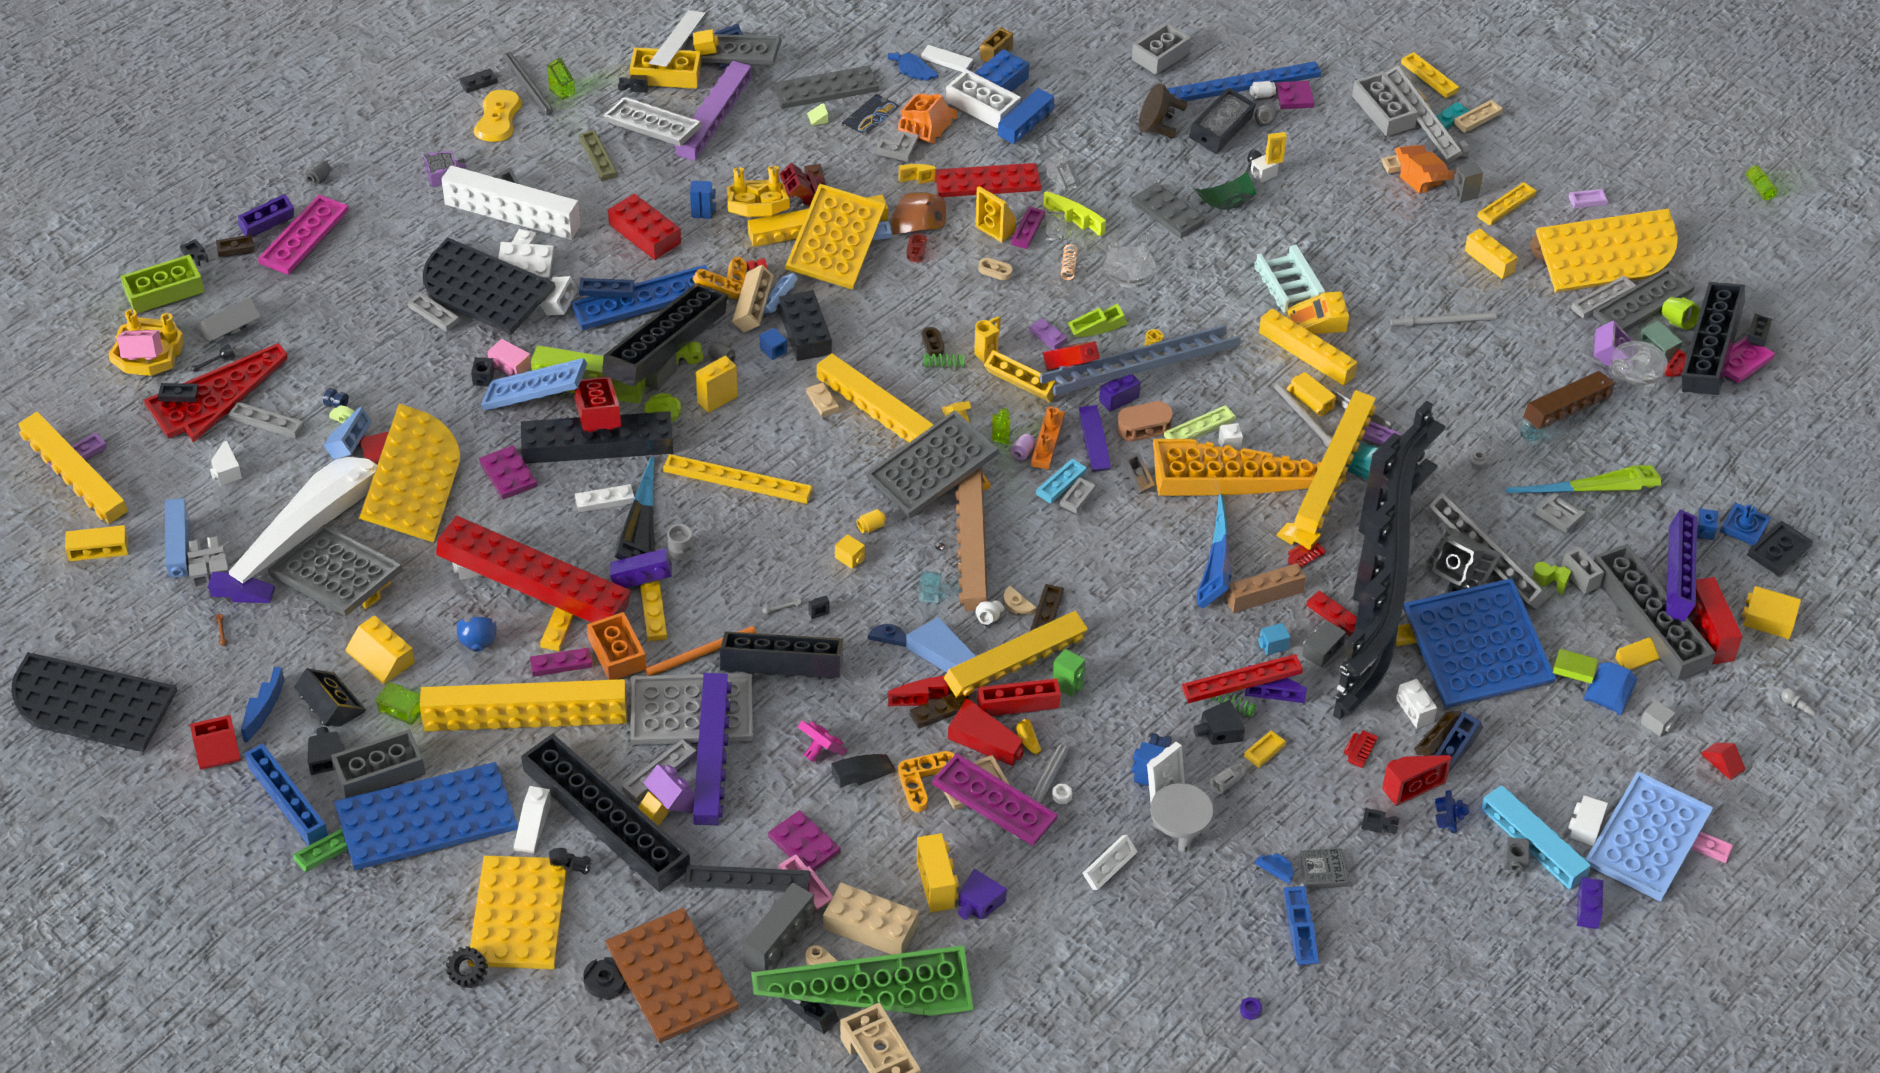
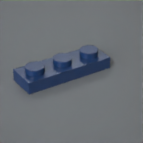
M581 278L579 296L633 298L635 282L634 280Z

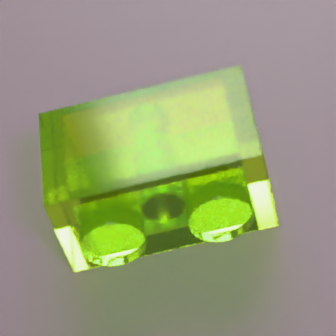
M388 682L376 697L379 712L407 724L413 725L421 715L420 693L405 689L399 684L396 685Z

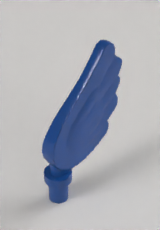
M900 52L888 53V60L899 62L898 67L903 75L926 81L938 77L937 72L912 53L899 55Z

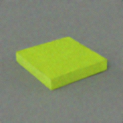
M1559 648L1552 673L1592 683L1598 659Z

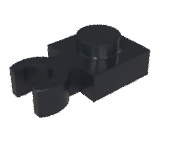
M196 239L180 246L181 252L185 256L190 254L197 266H201L200 260L209 262L205 249Z
M1365 808L1361 829L1382 833V829H1386L1389 833L1396 834L1398 827L1391 824L1398 825L1400 818L1396 816L1387 818L1385 817L1386 812Z

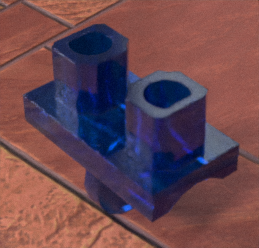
M1452 790L1445 791L1446 797L1435 799L1437 812L1446 811L1444 814L1436 815V822L1438 828L1449 827L1452 833L1457 832L1456 816L1459 820H1463L1470 810L1469 806L1463 803L1462 800H1458L1456 804L1452 798Z

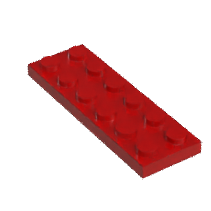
M1037 163L935 169L937 193L941 197L977 195L978 186L992 194L1041 191Z

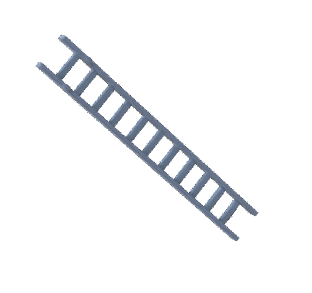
M1221 325L1102 357L1087 363L1068 367L1060 366V369L1040 374V383L1043 384L1056 380L1060 384L1054 385L1053 394L1058 395L1239 346L1241 337L1235 336L1221 340L1217 336L1226 334L1227 330L1226 325ZM1211 339L1213 343L1206 344L1202 340ZM1195 343L1198 347L1191 348L1187 344ZM1180 347L1184 351L1175 352L1173 348ZM1165 351L1169 355L1160 356L1157 353ZM1149 355L1153 359L1145 361L1142 357ZM1134 359L1138 363L1130 365L1127 361ZM1119 363L1123 367L1114 369L1110 365ZM1103 367L1106 372L1098 373L1095 369ZM1088 372L1091 376L1083 378L1080 373ZM1072 376L1074 379L1067 382L1064 378Z

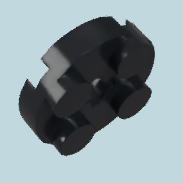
M612 957L591 961L583 973L585 989L591 995L604 998L605 1000L613 999L626 985V981ZM609 975V979L606 981L600 978L601 976Z

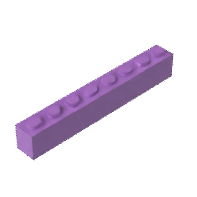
M732 61L726 67L724 74L719 77L718 83L712 87L708 97H705L702 106L698 107L695 116L691 117L700 121L702 127L682 146L675 145L677 156L694 161L697 159L752 79L751 65Z

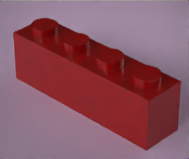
M1057 678L978 687L977 703L981 709L991 716L1049 710L1060 707L1061 693Z

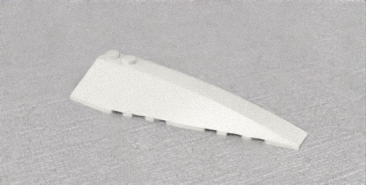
M345 456L335 459L315 473L231 568L229 575L241 583L246 582L323 525H326L368 494L377 464L369 459Z

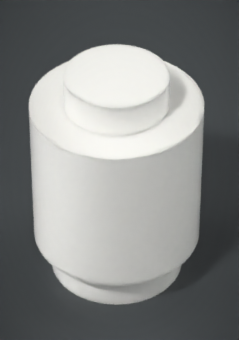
M1253 82L1252 86H1250V95L1254 99L1271 98L1276 93L1274 82Z

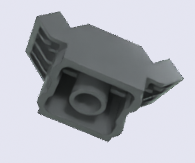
M1447 527L1426 563L1433 569L1432 572L1458 586L1469 588L1471 584L1475 586L1485 584L1501 555L1498 551L1489 549L1487 545L1471 539L1468 535L1459 533L1457 529Z

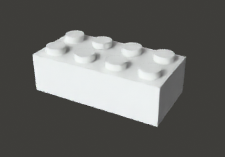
M965 70L946 86L947 103L997 129L998 123L1020 104V96L969 70Z

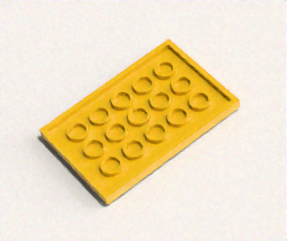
M819 184L785 269L853 290L886 204Z
M483 857L470 948H475L486 958L488 967L555 969L567 871L564 870V867L553 866L550 864L549 858ZM468 959V966L474 967V962Z

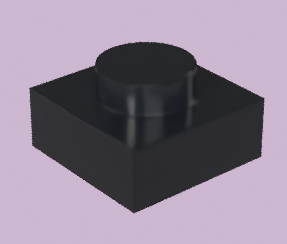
M827 595L808 601L811 619L830 613V601Z

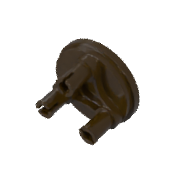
M1155 85L1147 95L1139 117L1140 131L1144 133H1160L1173 138L1176 128L1167 126L1162 121L1164 117L1173 118L1171 113H1175L1174 108L1184 112L1188 101L1175 97L1165 85Z

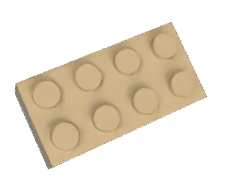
M840 883L823 914V929L891 955L905 952L918 927L919 911Z

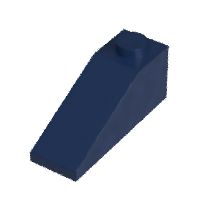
M1464 711L1435 754V756L1450 755L1452 757L1449 772L1472 746L1484 728L1481 721Z

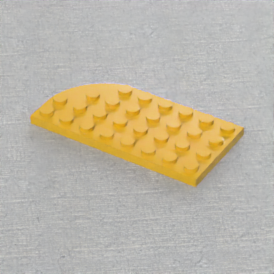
M1669 209L1540 227L1536 230L1555 293L1607 285L1622 276L1627 277L1630 281L1648 279L1661 272L1669 264L1675 254L1678 241L1677 230Z
M398 404L359 519L434 542L460 462L458 443L452 432L439 419L424 411Z

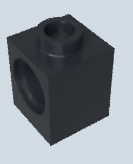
M474 358L471 371L473 386L489 387L495 372L493 358Z

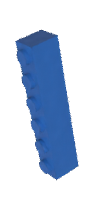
M262 743L247 751L245 757L248 768L306 844L309 846L328 836L324 821L265 745Z

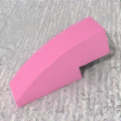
M796 854L779 864L778 869L809 870L811 872L809 892L814 894V909L818 910L832 900L833 896L810 866L806 867Z

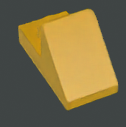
M969 401L956 402L941 407L945 416L955 410L969 422L966 409L971 408Z

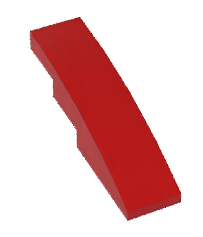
M945 675L925 678L889 690L888 706H921L928 703V699H939L947 696L948 692L953 691L945 681Z

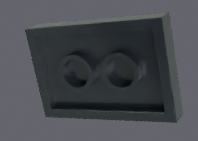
M1780 521L1748 550L1747 556L1779 576L1812 546L1813 541L1785 522Z

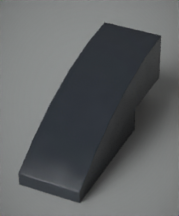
M887 754L860 755L831 763L832 775L840 788L855 782L860 786L896 772Z
M780 998L795 1014L823 1034L839 1021L835 1008L826 1003Z

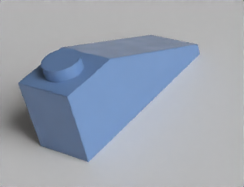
M363 407L358 408L330 434L325 442L324 447L333 460L351 455L372 421Z

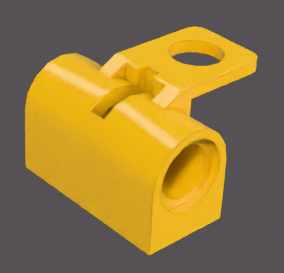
M999 316L989 321H978L975 325L974 354L983 363L987 361L992 350L999 353L998 338L1001 324Z

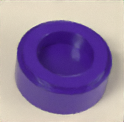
M1253 997L1245 998L1240 1005L1241 1015L1248 1020H1255L1260 1017L1262 1012L1261 1002Z

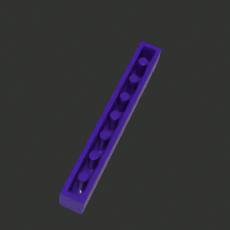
M1680 509L1669 525L1666 614L1674 619L1685 621L1696 603L1697 516Z
M703 674L693 809L694 825L719 826V818H723L724 806L720 805V800H724L725 787H721L722 782L726 781V769H723V764H727V752H724V746H728V734H725V728L729 729L730 717L726 716V711H730L731 699H727V696L732 693V682H728V674Z

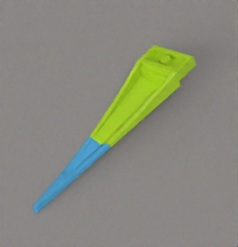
M1633 465L1609 473L1573 481L1506 488V493L1638 491L1642 489V486L1646 488L1661 486V477L1652 465Z

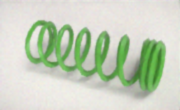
M925 353L924 367H928V362L929 367H932L933 358L935 360V366L938 367L939 360L941 358V364L944 368L946 357L949 368L951 367L952 359H954V365L955 367H957L960 357L961 367L964 368L965 354H963V358H961V354L959 353L957 356V362L955 360V355L952 354L949 363V356L946 353L943 363L942 354H939L938 361H936V355L933 353L930 363L929 354Z
M1227 693V696L1223 700V702L1227 701L1230 693ZM1236 694L1234 695V697H1233V699H1232V701H1231L1232 704L1234 703V700H1235V698H1236ZM1221 695L1218 696L1216 699L1215 697L1211 698V700L1217 701L1219 699V704L1223 703L1220 702ZM1241 697L1235 709L1237 708L1238 713L1243 712L1244 716L1250 718L1255 712L1256 703L1254 704L1253 702L1249 706L1247 714H1245L1249 700L1246 701L1244 708L1239 711V706L1243 699Z

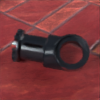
M554 848L549 851L551 865L564 867V870L567 872L578 871L584 875L589 873V868H591L589 866L591 865L590 857H577L574 854L568 853L566 848Z

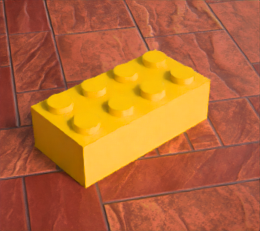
M634 47L630 64V75H647L648 86L697 89L701 71L700 51L678 50L667 66L649 64L659 49Z

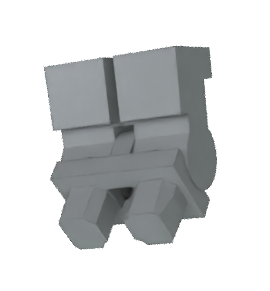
M218 536L207 538L209 549L202 550L200 540L189 541V552L187 554L189 576L193 590L208 587L209 578H211L213 572L229 573L224 547L221 546Z

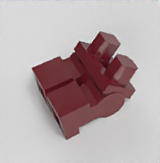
M790 163L779 173L787 195L791 198L799 197L807 206L811 205L819 184L824 185L822 175L814 176L812 171L805 174L793 163Z

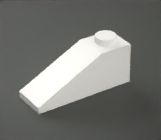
M529 786L523 803L514 850L535 853L551 807L550 789Z

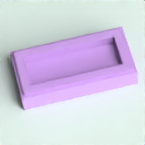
M1603 189L1569 193V199L1573 208L1607 205L1608 202Z

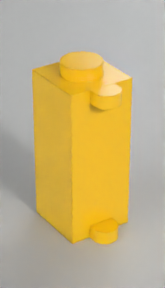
M1306 372L1295 376L1287 387V390L1320 417L1334 409L1336 396Z

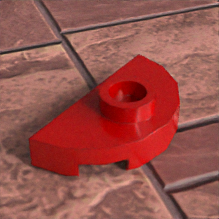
M1678 349L1664 368L1662 375L1669 377L1682 375L1687 359L1686 354Z

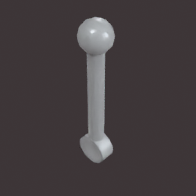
M797 598L791 603L772 608L765 607L763 608V613L768 615L775 610L791 606L799 607L802 601Z

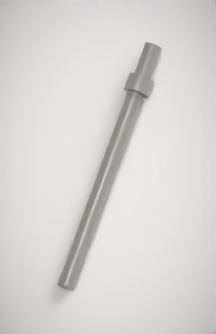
M1496 313L1415 318L1404 316V318L1390 319V325L1413 327V325L1496 320L1497 315Z
M1277 383L1274 389L1315 431L1328 448L1333 437L1328 436L1284 387Z

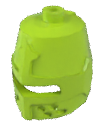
M1670 297L1664 302L1662 315L1670 324L1686 330L1696 326L1700 308L1695 302L1684 297ZM1691 307V316L1689 320L1683 324V321H1685L1688 317L1689 308Z

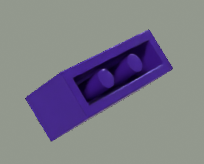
M283 194L238 215V226L244 235H252L253 237L293 218L294 207L286 194Z
M665 548L610 562V577L613 583L628 588L672 577V563Z

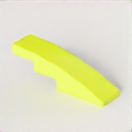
M1047 191L1044 192L1043 206L1067 224L1072 221L1082 230L1089 227L1099 236L1105 234L1106 220L1068 198Z

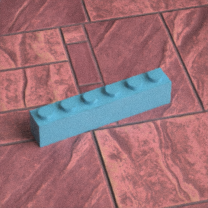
M1501 785L1484 797L1481 810L1512 838L1528 839L1529 853L1569 890L1578 885L1582 877H1588L1591 867L1588 861L1581 857L1570 844L1563 841L1541 818L1533 814L1525 804L1514 797L1511 791Z

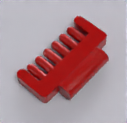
M1318 542L1310 550L1299 544L1288 551L1290 557H1288L1287 562L1290 565L1297 563L1300 568H1303L1304 565H1307V562L1311 563V561H1314V558L1317 559L1318 556L1325 555L1326 550Z
M1362 730L1360 735L1353 733L1344 750V753L1349 756L1347 761L1363 768L1366 759H1368L1367 755H1370L1371 748L1377 742L1378 736Z

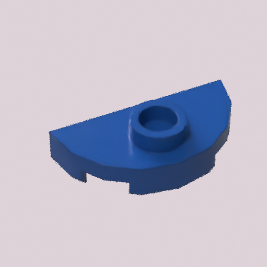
M1277 853L1266 856L1263 854L1255 860L1256 865L1289 885L1291 884L1294 872L1291 862L1286 857Z

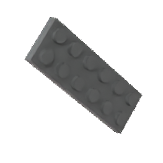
M693 34L687 37L681 50L696 51ZM714 34L719 39L717 53L702 55L701 63L731 64L732 61L744 64L774 65L782 42L781 36Z
M870 65L773 83V89L781 109L879 91V86Z
M1667 267L1593 311V316L1604 325L1614 320L1624 331H1627L1661 311L1664 302L1670 297L1682 298L1692 293L1694 286L1673 269Z

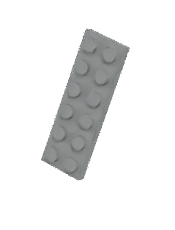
M623 97L603 115L605 122L678 146H682L702 127L701 122L626 97Z

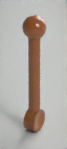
M217 614L215 618L219 624L221 638L219 643L224 646L227 644L222 624L224 617L222 614Z

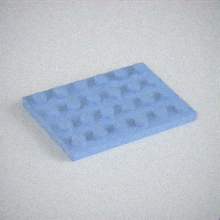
M1637 771L1586 860L1591 865V868L1661 902L1712 813L1713 807Z

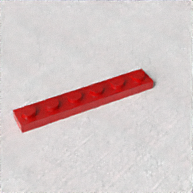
M1293 654L1183 683L1182 691L1189 704L1303 674V668L1297 655Z

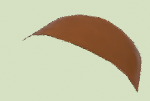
M925 192L905 194L897 204L892 216L893 235L942 228L946 221V202L944 198ZM936 211H939V212H940V214H941V221H937V220H936V218H935V212H936Z

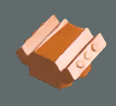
M915 94L901 110L903 117L899 120L898 130L919 135L918 138L922 141L935 144L936 136L941 138L943 131L948 126H951L952 118L957 119L958 110L948 107L943 95Z
M1424 145L1395 148L1401 164L1400 178L1419 194L1428 192L1434 186L1442 185L1445 180L1454 179V171L1448 170L1446 164L1432 151L1427 152Z

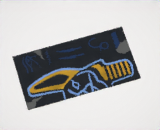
M875 94L845 119L842 124L865 136L900 106Z

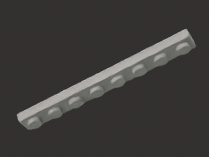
M1397 65L1386 72V76L1417 110V122L1445 160L1450 163L1463 155L1461 149L1400 67Z

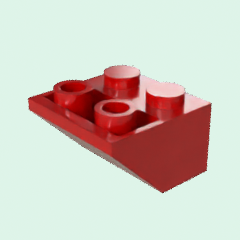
M231 715L190 724L200 770L241 761Z

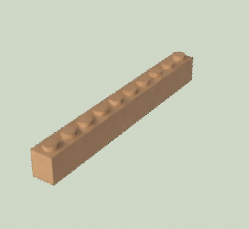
M982 467L956 485V487L959 486V489H956V500L959 501V504H956L957 515H960V518L956 519L957 529L960 530V533H957L958 544H961V547L957 548L958 558L961 559V562H958L959 574H962V577H959V588L962 589V592H959L960 604H964L965 611H975L981 602L988 601Z

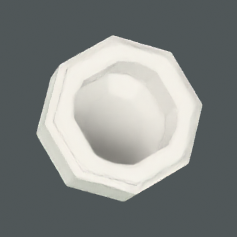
M1057 784L1052 791L1053 800L1058 804H1067L1072 800V788L1067 784Z

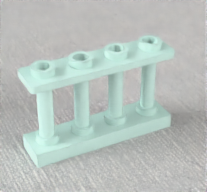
M1297 245L1290 246L1287 256L1265 261L1262 254H1257V261L1255 262L1256 271L1261 274L1262 280L1267 284L1270 294L1276 299L1277 306L1284 313L1288 311V305L1291 302L1312 298L1325 293L1324 288ZM1285 263L1292 264L1293 268L1272 272L1270 267ZM1295 274L1300 277V280L1279 284L1277 281L1278 278ZM1301 286L1307 289L1306 292L1287 296L1284 290Z

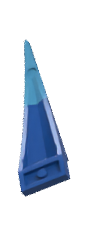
M1219 494L1216 525L1210 555L1197 590V605L1202 609L1208 604L1213 603L1217 597L1229 589V582L1232 577L1224 496Z

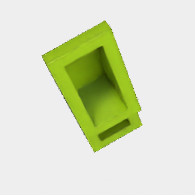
M1118 303L1103 311L1099 307L1068 322L1075 337L1098 335L1128 324Z

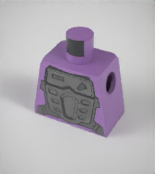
M450 151L423 154L425 168L432 188L442 185V177L450 166L466 168L465 159L454 160Z

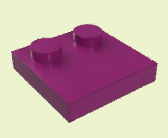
M1309 81L1276 82L1275 87L1280 109L1314 108Z

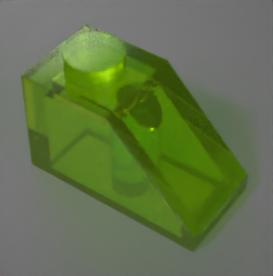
M559 57L547 64L549 91L561 100L574 94V79L563 60Z

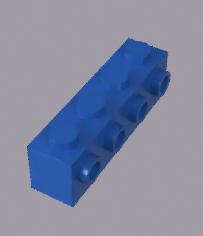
M1037 88L998 123V136L1015 144L1054 110V96Z

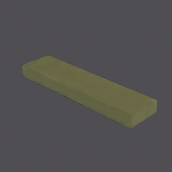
M593 130L579 134V139L600 180L605 181L618 177L617 171L596 131Z

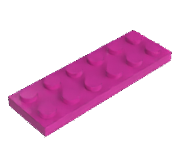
M318 195L258 258L259 264L289 275L349 211L348 205Z

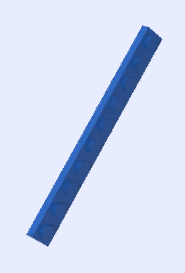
M1316 61L1168 89L1175 97L1184 101H1192L1219 96L1228 87L1236 92L1250 90L1253 82L1270 81L1276 84V82H1295L1321 77V70Z

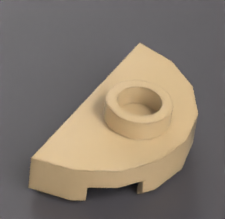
M1009 586L1005 590L1004 605L1008 611L1016 615L1018 613L1031 615L1036 612V607L1014 588Z

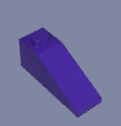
M1284 678L1246 688L1245 696L1304 703L1307 688L1289 678Z

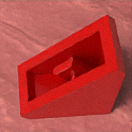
M1716 742L1701 753L1730 781L1745 771V766L1735 743Z

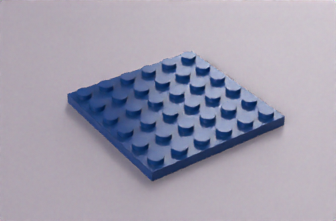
M1512 578L1415 600L1403 605V610L1444 708L1553 683L1556 680Z

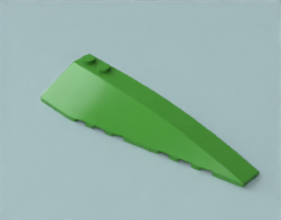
M964 945L751 973L754 995L859 1008H868L880 1002L884 1011L926 1016L974 1010Z

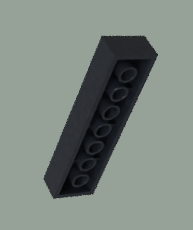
M1718 282L1708 283L1682 372V392L1710 395L1720 394L1745 304V285Z
M671 411L620 415L621 427L611 430L606 428L597 429L593 432L583 431L580 417L521 421L522 458L525 464L674 454Z

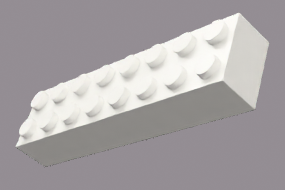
M450 166L442 177L445 205L572 240L580 228L578 200L455 166Z

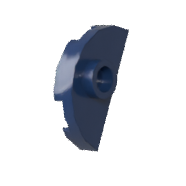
M893 624L878 625L871 629L868 634V640L906 647L904 631Z

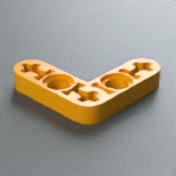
M734 257L729 264L727 278L705 269H698L693 277V281L725 293L729 298L739 299L746 276L747 263L741 257Z
M938 752L903 760L899 763L898 776L912 811L923 812L927 809L928 798L921 778L938 774L947 764L943 760L949 762L954 756L952 752ZM924 763H930L932 767L929 769H925L921 765ZM910 783H916L918 787L915 789H910L907 785ZM918 795L919 802H922L921 804L915 801V796Z

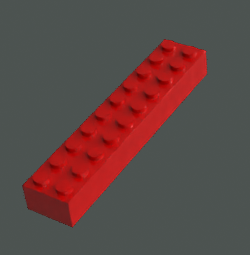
M456 515L437 539V556L591 623L625 612L629 605L631 590Z

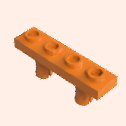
M1050 406L1046 410L1031 460V466L1050 468L1065 417V412L1059 411L1057 407L1053 410V406Z

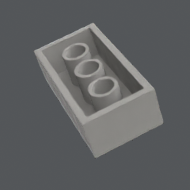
M1384 72L1354 81L1352 97L1386 137L1415 128L1417 110Z

